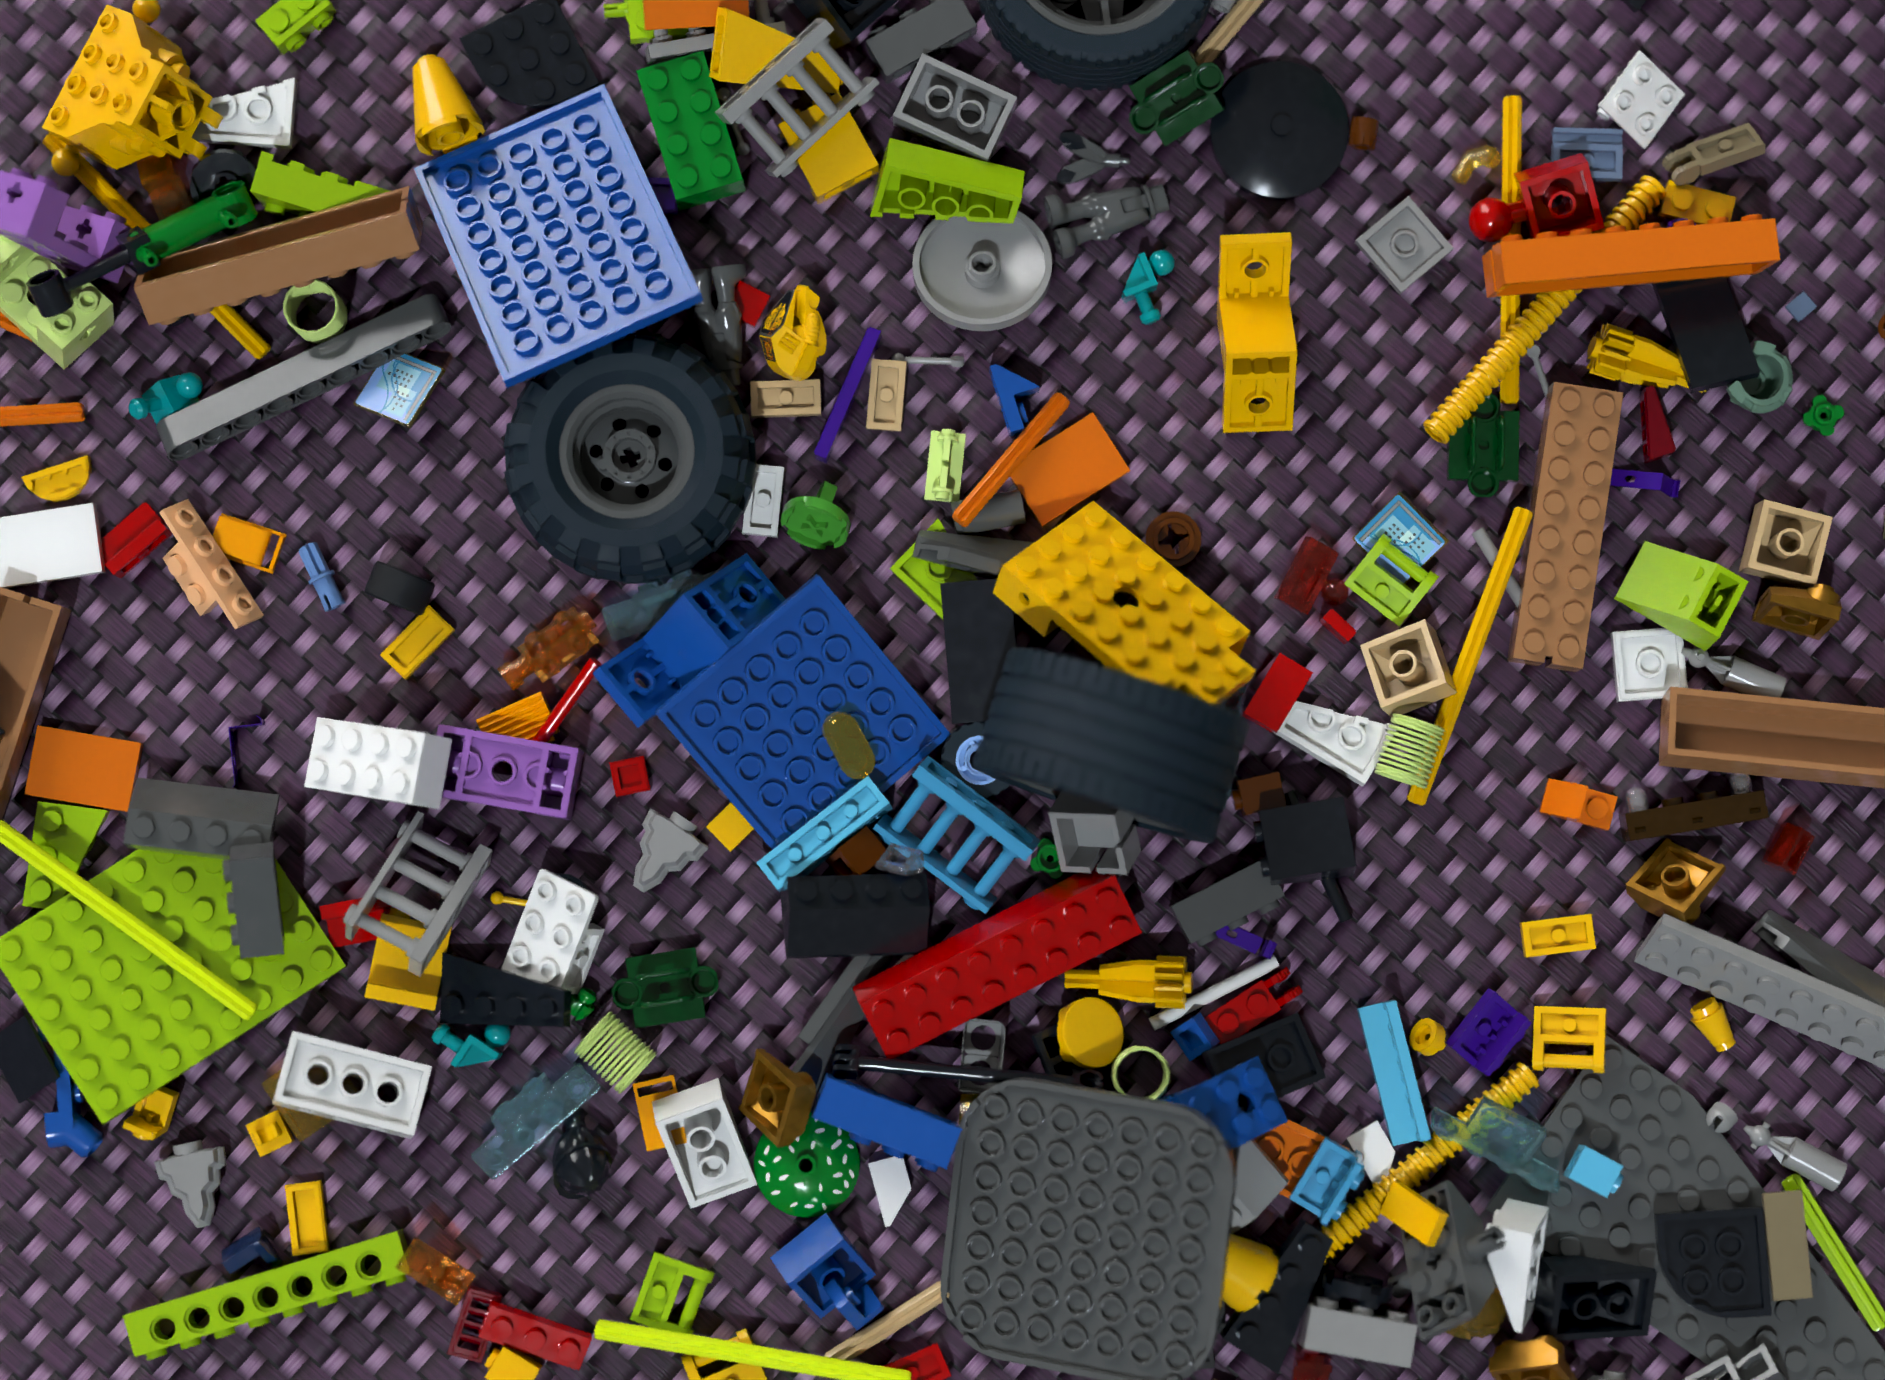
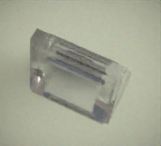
M891 843L876 862L875 867L904 876L921 873L924 870L923 851Z

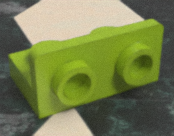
M279 0L258 17L255 22L284 55L288 51L294 52L302 47L306 42L305 37L315 29L319 31L328 26L337 11L329 0Z

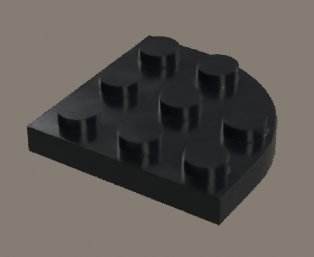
M535 0L459 38L482 82L489 90L506 102L509 101L530 109L551 108L600 86L556 0Z
M1762 1207L1654 1214L1656 1250L1659 1265L1667 1283L1683 1301L1699 1311L1717 1317L1772 1316L1764 1211Z

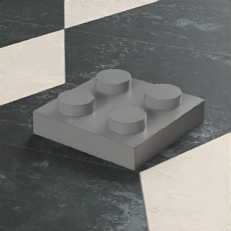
M1409 196L1354 242L1399 295L1454 249Z

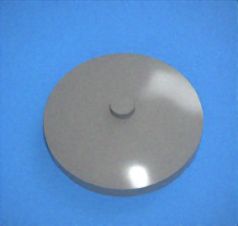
M1017 211L1013 224L969 222L966 217L959 216L951 217L949 221L934 219L920 235L913 253V279L922 302L939 319L965 330L993 331L1022 321L1041 304L1048 292L1052 278V254L1048 241L1041 229L1020 211Z

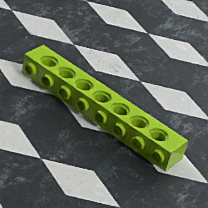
M403 1229L130 1312L123 1315L134 1357L145 1354L146 1359L151 1360L168 1354L166 1347L180 1344L181 1350L202 1344L201 1337L214 1333L215 1339H219L236 1333L235 1326L247 1322L250 1329L270 1323L269 1316L282 1312L283 1317L287 1318L305 1312L303 1305L317 1302L319 1308L338 1302V1294L351 1291L352 1297L373 1291L371 1284L385 1280L386 1286L406 1281V1273L413 1271L414 1267ZM368 1255H374L381 1261V1270L378 1274H371L365 1269L364 1261ZM335 1265L341 1266L346 1270L347 1279L342 1285L334 1283L331 1279L330 1271ZM300 1276L308 1277L313 1284L312 1292L309 1295H303L297 1290L296 1282ZM265 1287H272L277 1291L278 1302L276 1305L272 1306L264 1302L262 1292ZM232 1297L239 1298L244 1304V1311L241 1316L233 1315L228 1309V1302ZM197 1308H203L209 1313L210 1321L205 1327L195 1322L194 1313ZM163 1318L170 1319L175 1325V1333L172 1337L165 1336L160 1330V1323Z

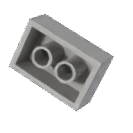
M922 53L895 109L893 125L955 154L990 162L1017 105V96Z
M1314 1295L1313 1301H1308L1300 1320L1297 1342L1304 1349L1411 1368L1418 1325L1409 1319L1410 1315L1405 1314L1404 1311L1384 1308L1383 1314L1374 1312V1309L1361 1307L1358 1305V1302L1349 1301L1348 1307L1338 1306L1339 1302L1320 1295Z

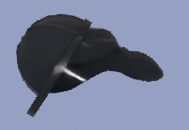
M567 1097L564 1100L561 1113L566 1131L555 1145L552 1157V1176L554 1186L559 1195L567 1199H580L601 1190L611 1175L612 1158L602 1138L586 1127L583 1109L571 1098Z

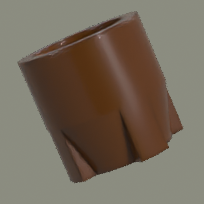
M1353 117L1348 145L1359 151H1374L1379 121L1369 117Z

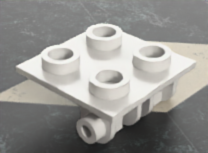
M1638 50L1633 59L1628 62V66L1623 73L1616 79L1615 84L1610 87L1607 95L1599 102L1597 114L1604 120H1608L1611 117L1643 149H1646L1685 93Z

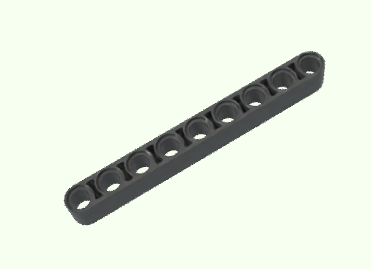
M435 294L423 295L163 418L157 423L156 430L168 458L172 461L184 460L377 369L403 354H408L442 338L450 332L452 328L439 297Z

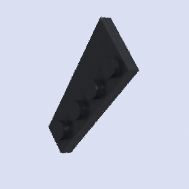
M1301 1218L1276 1253L1279 1261L1278 1270L1269 1291L1266 1292L1262 1289L1256 1297L1260 1302L1255 1307L1247 1311H1235L1219 1333L1220 1336L1278 1374L1333 1240L1327 1234Z

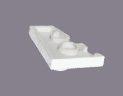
M296 78L283 80V83L267 87L264 85L255 87L251 91L232 96L228 94L212 98L208 107L221 114L223 119L218 129L213 128L207 123L199 122L192 138L200 143L292 149L297 90Z
M1296 701L1275 734L1363 787L1379 762L1377 759L1381 757L1379 753L1385 751L1381 747L1388 746L1383 742L1391 741L1384 736H1394L1388 734L1387 730L1395 732L1397 730L1389 728L1388 725L1390 723L1382 724L1370 721L1369 718L1357 715L1353 717L1334 712L1332 709Z

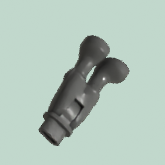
M1143 184L1140 187H1125L1102 193L1092 192L1082 198L1081 201L1064 203L1056 194L1044 197V207L1050 229L1061 227L1081 218H1092L1090 222L1084 225L1053 230L1054 244L1061 259L1073 256L1076 247L1089 240H1109L1113 235L1135 227L1146 220H1154L1156 214L1169 210V204L1162 184L1149 188L1146 184Z
M733 264L711 267V269L690 270L704 300L695 304L696 307L693 313V322L698 330L703 354L714 366L725 373L733 386L740 385L739 369H743V364L739 363L741 362L743 351L742 314L739 305L735 301V285L745 278L746 265ZM712 280L714 281L718 299L716 310L711 298Z

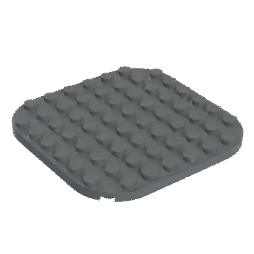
M1037 1078L1009 1079L984 1091L969 1105L959 1125L962 1130L955 1147L940 1287L943 1306L949 1321L952 1320L964 1336L962 1339L975 1350L991 1358L1097 1380H1184L1192 1375L1211 1354L1218 1337L1237 1183L1235 1159L1222 1132L1202 1113L1185 1105Z

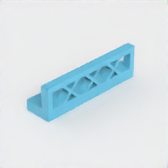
M867 776L756 863L780 892L786 877L807 876L864 827L867 826L869 828L893 808L870 777Z
M1388 1000L1357 1008L1391 1145L1397 1146L1413 1141L1422 1142L1430 1140L1431 1136L1396 1000Z

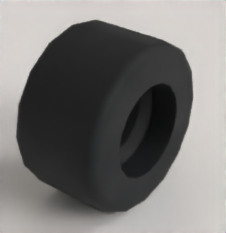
M377 561L374 564L364 592L397 607L423 615L435 585L424 578Z

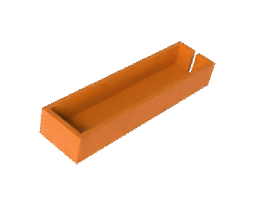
M1762 214L1746 215L1741 217V221L1729 222L1728 217H1717L1707 220V224L1695 225L1694 220H1682L1674 222L1673 227L1660 228V223H1648L1640 225L1639 230L1626 231V226H1613L1604 229L1605 233L1592 234L1591 229H1578L1571 231L1570 236L1560 237L1557 236V232H1543L1537 234L1536 239L1523 240V235H1509L1502 237L1501 242L1492 245V250H1489L1482 256L1487 298L1753 275L1780 261L1775 218L1763 219Z

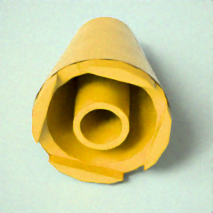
M434 54L419 58L412 68L415 142L419 151L433 156L432 150H442L444 155L478 140V134L480 132L484 134L485 132L483 122L446 60Z
M1234 1234L1230 1235L1223 1300L1236 1311H1247L1260 1302L1256 1297L1262 1289L1268 1292L1277 1274L1279 1261L1278 1257L1272 1253L1273 1250L1267 1245Z

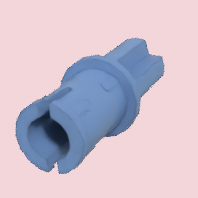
M311 542L303 545L299 549V554L311 578L308 583L309 585H314L324 611L328 612L338 608L339 605H344L346 602L333 577L335 572L334 570H329L318 544Z

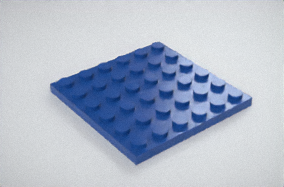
M818 574L814 575L756 624L735 647L717 662L704 668L655 711V714L772 850L865 777L869 776L881 793L885 792L951 735Z

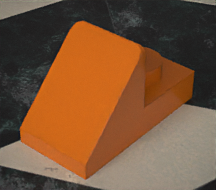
M1548 778L1539 813L1609 831L1618 796L1589 789L1586 785Z

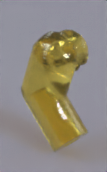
M1483 145L1467 150L1456 166L1451 178L1459 184L1466 185L1475 168L1485 166L1486 168L1494 169L1500 164L1501 155L1491 145Z

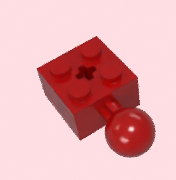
M1582 153L1514 173L1520 196L1519 201L1506 204L1498 198H1484L1472 207L1468 217L1471 232L1475 237L1484 242H1497L1501 240L1502 237L1508 235L1513 224L1525 220L1531 239H1536V235L1543 232H1557V236L1560 237L1570 236L1571 231L1578 229L1596 231L1605 228L1589 164ZM1563 195V198H1561L1562 204L1556 206L1553 200L1555 197Z

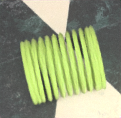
M315 279L313 283L305 287L297 288L293 285L285 295L283 314L288 324L306 341L321 344L340 335L345 330L348 320L347 308L340 296L325 282ZM314 293L332 295L335 299V312L330 322L318 330L307 331L300 329L296 320L299 304L306 297Z
M1393 713L1390 720L1392 723L1428 735L1413 732L1392 724L1388 725L1391 729L1425 740L1413 738L1392 730H1387L1388 734L1408 739L1424 746L1388 735L1384 736L1388 740L1418 750L1388 741L1383 742L1385 745L1418 756L1384 746L1381 747L1382 750L1417 762L1380 752L1381 756L1411 766L1381 757L1377 758L1378 761L1411 772L1377 763L1374 773L1425 789L1427 788L1426 785L1429 784L1426 780L1430 779V776L1427 774L1432 773L1430 769L1434 767L1431 763H1434L1435 759L1432 757L1435 758L1437 756L1434 752L1439 751L1437 747L1441 744L1438 741L1442 740L1441 736L1444 735L1445 729L1416 718Z
M609 1012L580 1042L574 1053H577L579 1058H583L609 1030L598 1045L586 1056L584 1062H587L614 1033L605 1046L588 1063V1066H591L615 1041L610 1049L592 1067V1070H595L620 1044L615 1052L597 1070V1074H600L625 1047L614 1062L603 1072L601 1078H604L630 1050L605 1079V1082H608L630 1059L609 1083L612 1086L635 1062L630 1070L614 1086V1090L618 1091L619 1094L638 1077L653 1060L657 1052H654V1049L650 1050V1046L645 1047L646 1042L641 1043L642 1038L636 1039L637 1034H633V1030H629V1026L624 1027L625 1022L620 1023V1018L615 1019L616 1015L613 1012Z
M1135 1045L1125 1048L1111 1065L1110 1077L1114 1088L1118 1093L1125 1094L1117 1080L1118 1067L1122 1059L1129 1053L1138 1050L1149 1051L1160 1061L1163 1076L1158 1089L1144 1098L1157 1100L1165 1093L1170 1082V1069L1167 1061L1159 1052L1147 1046Z

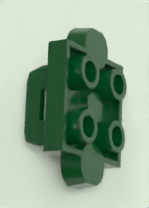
M1188 49L1129 86L1139 103L1131 109L1129 121L1135 131L1140 134H1149L1156 131L1164 146H1167L1225 110L1224 105L1216 94L1224 83V75L1218 65L1212 62L1199 65L1191 50Z
M1492 393L1490 396H1484L1485 401L1482 404H1477L1478 409L1475 412H1470L1471 417L1468 420H1463L1464 425L1461 428H1456L1457 433L1454 436H1449L1450 441L1447 443V481H1468V490L1474 497L1493 496L1499 488V482L1519 481L1520 411H1500V402Z
M696 947L625 958L628 977L618 980L613 985L612 994L613 1001L617 1007L624 1010L633 1009L635 1028L706 1017L704 998L715 994L719 984L717 972L713 968L699 966Z

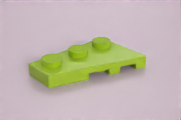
M38 801L32 842L79 875V869L88 851H91L96 841L95 837L102 823L106 821L110 811ZM28 863L22 906L45 909L69 893Z

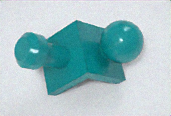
M1166 250L1155 251L1150 256L1149 261L1145 252L1138 254L1122 292L1121 298L1123 303L1136 299L1142 313L1139 318L1142 324L1145 325L1153 324L1159 321L1161 317L1159 309L1154 308L1148 293L1155 291L1158 285L1154 274L1165 276L1174 268V257Z
M192 372L158 380L142 395L143 398L139 397L130 401L129 413L137 420L145 418L148 413H151L157 425L163 418L199 402L198 395L202 392L203 382L197 374Z
M441 1024L434 1031L432 1041L437 1045L442 1043L457 1053L450 1063L457 1068L500 1059L503 1052L495 1047H501L508 1043L511 1037V1030L508 1025H487L484 1032L486 1041L476 1034H470L466 1041H463L450 1032L451 1028L449 1026Z

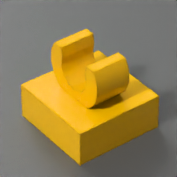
M280 1109L245 1125L260 1157L295 1141Z

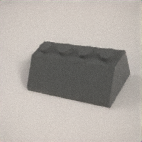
M137 777L128 807L123 844L131 849L228 860L230 846L274 841L280 795Z

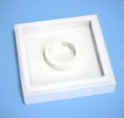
M1666 628L1610 633L1616 702L1662 699L1670 686L1688 688L1685 656L1681 653L1684 648L1683 638Z

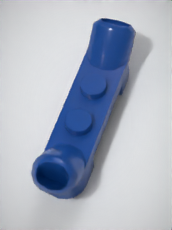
M38 1026V1035L42 1042L48 1041ZM54 1051L55 1067L60 1075V1078L56 1080L58 1112L44 1113L47 1144L50 1148L68 1146L81 1158L89 1157L103 1142V1133L81 1115L80 1102H84L85 1097Z

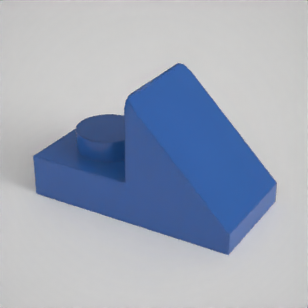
M998 364L989 366L990 377L1009 436L1019 435L1024 430L1023 423L1028 422L1023 403L1016 404L1015 399L1039 392L1040 386Z

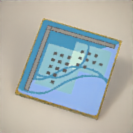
M405 353L374 369L353 404L358 408L411 428L445 373V369Z
M1400 491L1352 538L1368 553L1384 533L1392 539L1390 542L1392 545L1421 567L1449 542ZM1383 554L1377 558L1376 562L1404 584L1412 578Z

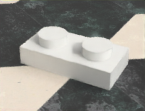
M756 464L752 494L744 513L743 534L778 538L784 467Z

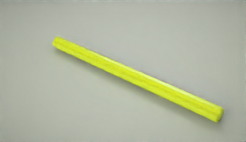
M0 820V843L244 1020H249L258 1008L256 1003L8 823Z
M602 1319L596 1322L594 1338L598 1340L838 1380H911V1372L909 1370Z

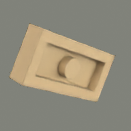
M872 359L866 429L902 432L907 361Z
M820 379L750 381L752 418L822 416Z

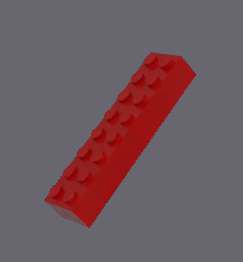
M1097 863L1091 873H1077L853 986L852 989L886 1057L894 1059L1141 934L1142 931L1115 874L1097 873L1096 867L1099 864Z

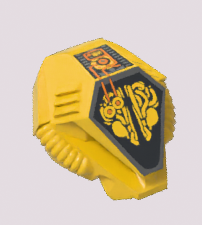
M800 284L797 285L795 290L789 289L762 320L759 333L769 367L775 373L795 381L805 380L813 374L817 357L825 354L827 345L825 328L819 311L816 310L820 297L809 286Z

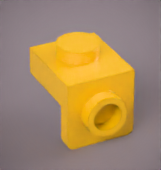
M163 1086L135 1105L133 1115L124 1120L123 1128L131 1131L138 1139L155 1140L168 1131L179 1093Z

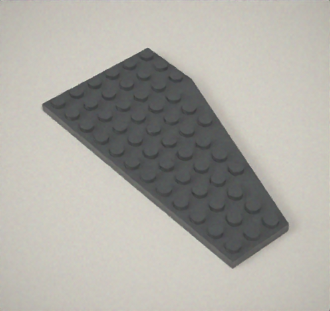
M1606 1035L1605 1073H1594L1593 1069H1580L1484 1209L1494 1215L1496 1209L1501 1210L1507 1198L1549 1207L1544 1251L1551 1256L1576 1255L1655 1268L1657 1277L1649 1325L1707 1366L1726 1355H1729L1735 1364L1764 1343L1787 1380H1885L1884 1349L1809 1249L1813 1298L1772 1301L1768 1263L1772 1316L1723 1318L1709 1315L1687 1304L1672 1290L1661 1271L1657 1257L1654 1214L1751 1207L1763 1208L1761 1193L1766 1192L1722 1133L1715 1132L1716 1125L1713 1123L1708 1127L1706 1122L1707 1113L1693 1095ZM1579 1144L1585 1145L1623 1166L1620 1172L1623 1175V1180L1614 1194L1610 1192L1607 1198L1600 1196L1563 1176Z

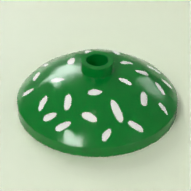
M810 1111L803 1134L797 1137L789 1146L777 1147L763 1134L754 1155V1173L764 1197L780 1211L797 1217L821 1216L839 1207L853 1191L860 1169L858 1148L855 1141L850 1139L849 1132L812 1118ZM807 1158L812 1161L813 1168L811 1171L804 1172L800 1169L799 1163L802 1159Z

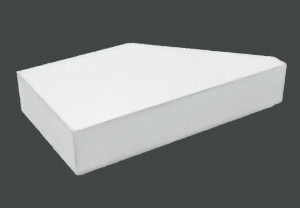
M1377 1120L1346 1137L1353 1151L1358 1150L1362 1153L1363 1164L1365 1165L1364 1170L1372 1184L1374 1182H1381L1380 1177L1382 1175L1387 1177L1390 1174L1389 1169L1392 1166L1395 1150Z
M895 1156L868 1163L885 1227L891 1226L912 1189L904 1158L900 1159Z

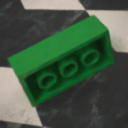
M703 50L636 70L679 211L745 192L743 178L726 123H723L715 113L720 108L712 78L709 77L710 71Z

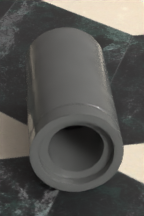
M1020 490L994 494L967 527H962L954 521L956 534L967 535L1026 524ZM963 500L950 502L952 515Z

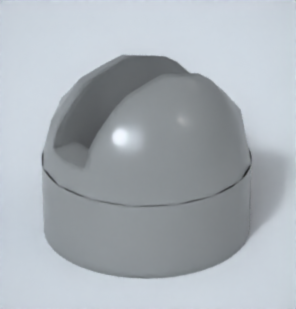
M1715 1102L1706 1114L1708 1127L1714 1123L1717 1127L1716 1133L1727 1132L1738 1121L1736 1113L1722 1102Z

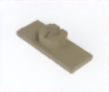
M1802 1190L1761 1193L1772 1301L1813 1298Z

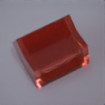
M1788 822L1782 823L1762 862L1780 872H1786L1795 876L1815 836L1802 827Z

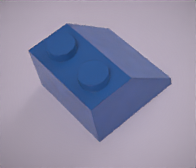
M826 1213L770 1257L787 1284L820 1319L835 1308V1305L823 1289L831 1280L835 1279L843 1289L849 1285L855 1292L876 1275L842 1230Z

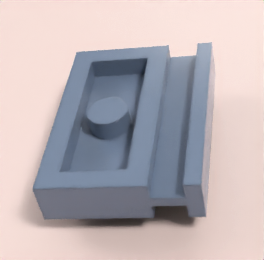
M1553 127L1551 130V162L1582 153L1588 161L1593 181L1620 182L1622 180L1623 129Z

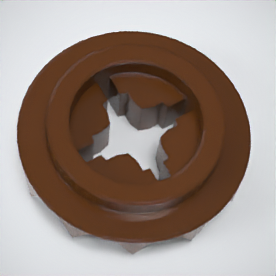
M1171 511L1157 516L1150 523L1146 531L1145 540L1146 545L1173 567H1181L1192 561L1199 552L1201 532L1191 517L1181 512ZM1169 525L1175 535L1188 536L1178 543V554H1176L1175 549L1170 544L1159 545V542H1163L1168 537Z

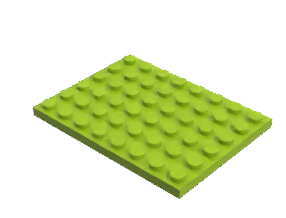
M137 849L87 881L256 1003L258 1008L249 1020H244L71 893H68L0 937L1 970L102 1125L110 1122L346 968V965L276 859L285 937L284 954L241 958L240 947L233 946L231 925L237 923L235 913L229 914L227 892L233 891L231 881L224 880V859Z

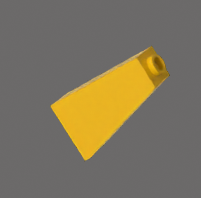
M717 7L709 77L721 82L746 84L795 38L728 8ZM811 51L802 59L804 62L803 67L824 92L838 93L839 86L843 84V81L818 52L814 53ZM785 75L776 83L779 88L804 90L793 76L788 77Z

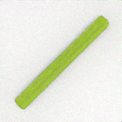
M1798 1173L1789 1175L1781 1182L1782 1187L1785 1191L1802 1190L1805 1224L1873 1331L1884 1329L1885 1310L1801 1175Z

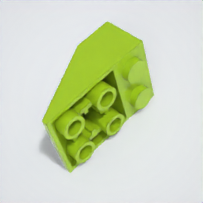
M1645 541L1614 599L1706 651L1720 638L1749 581L1718 563Z

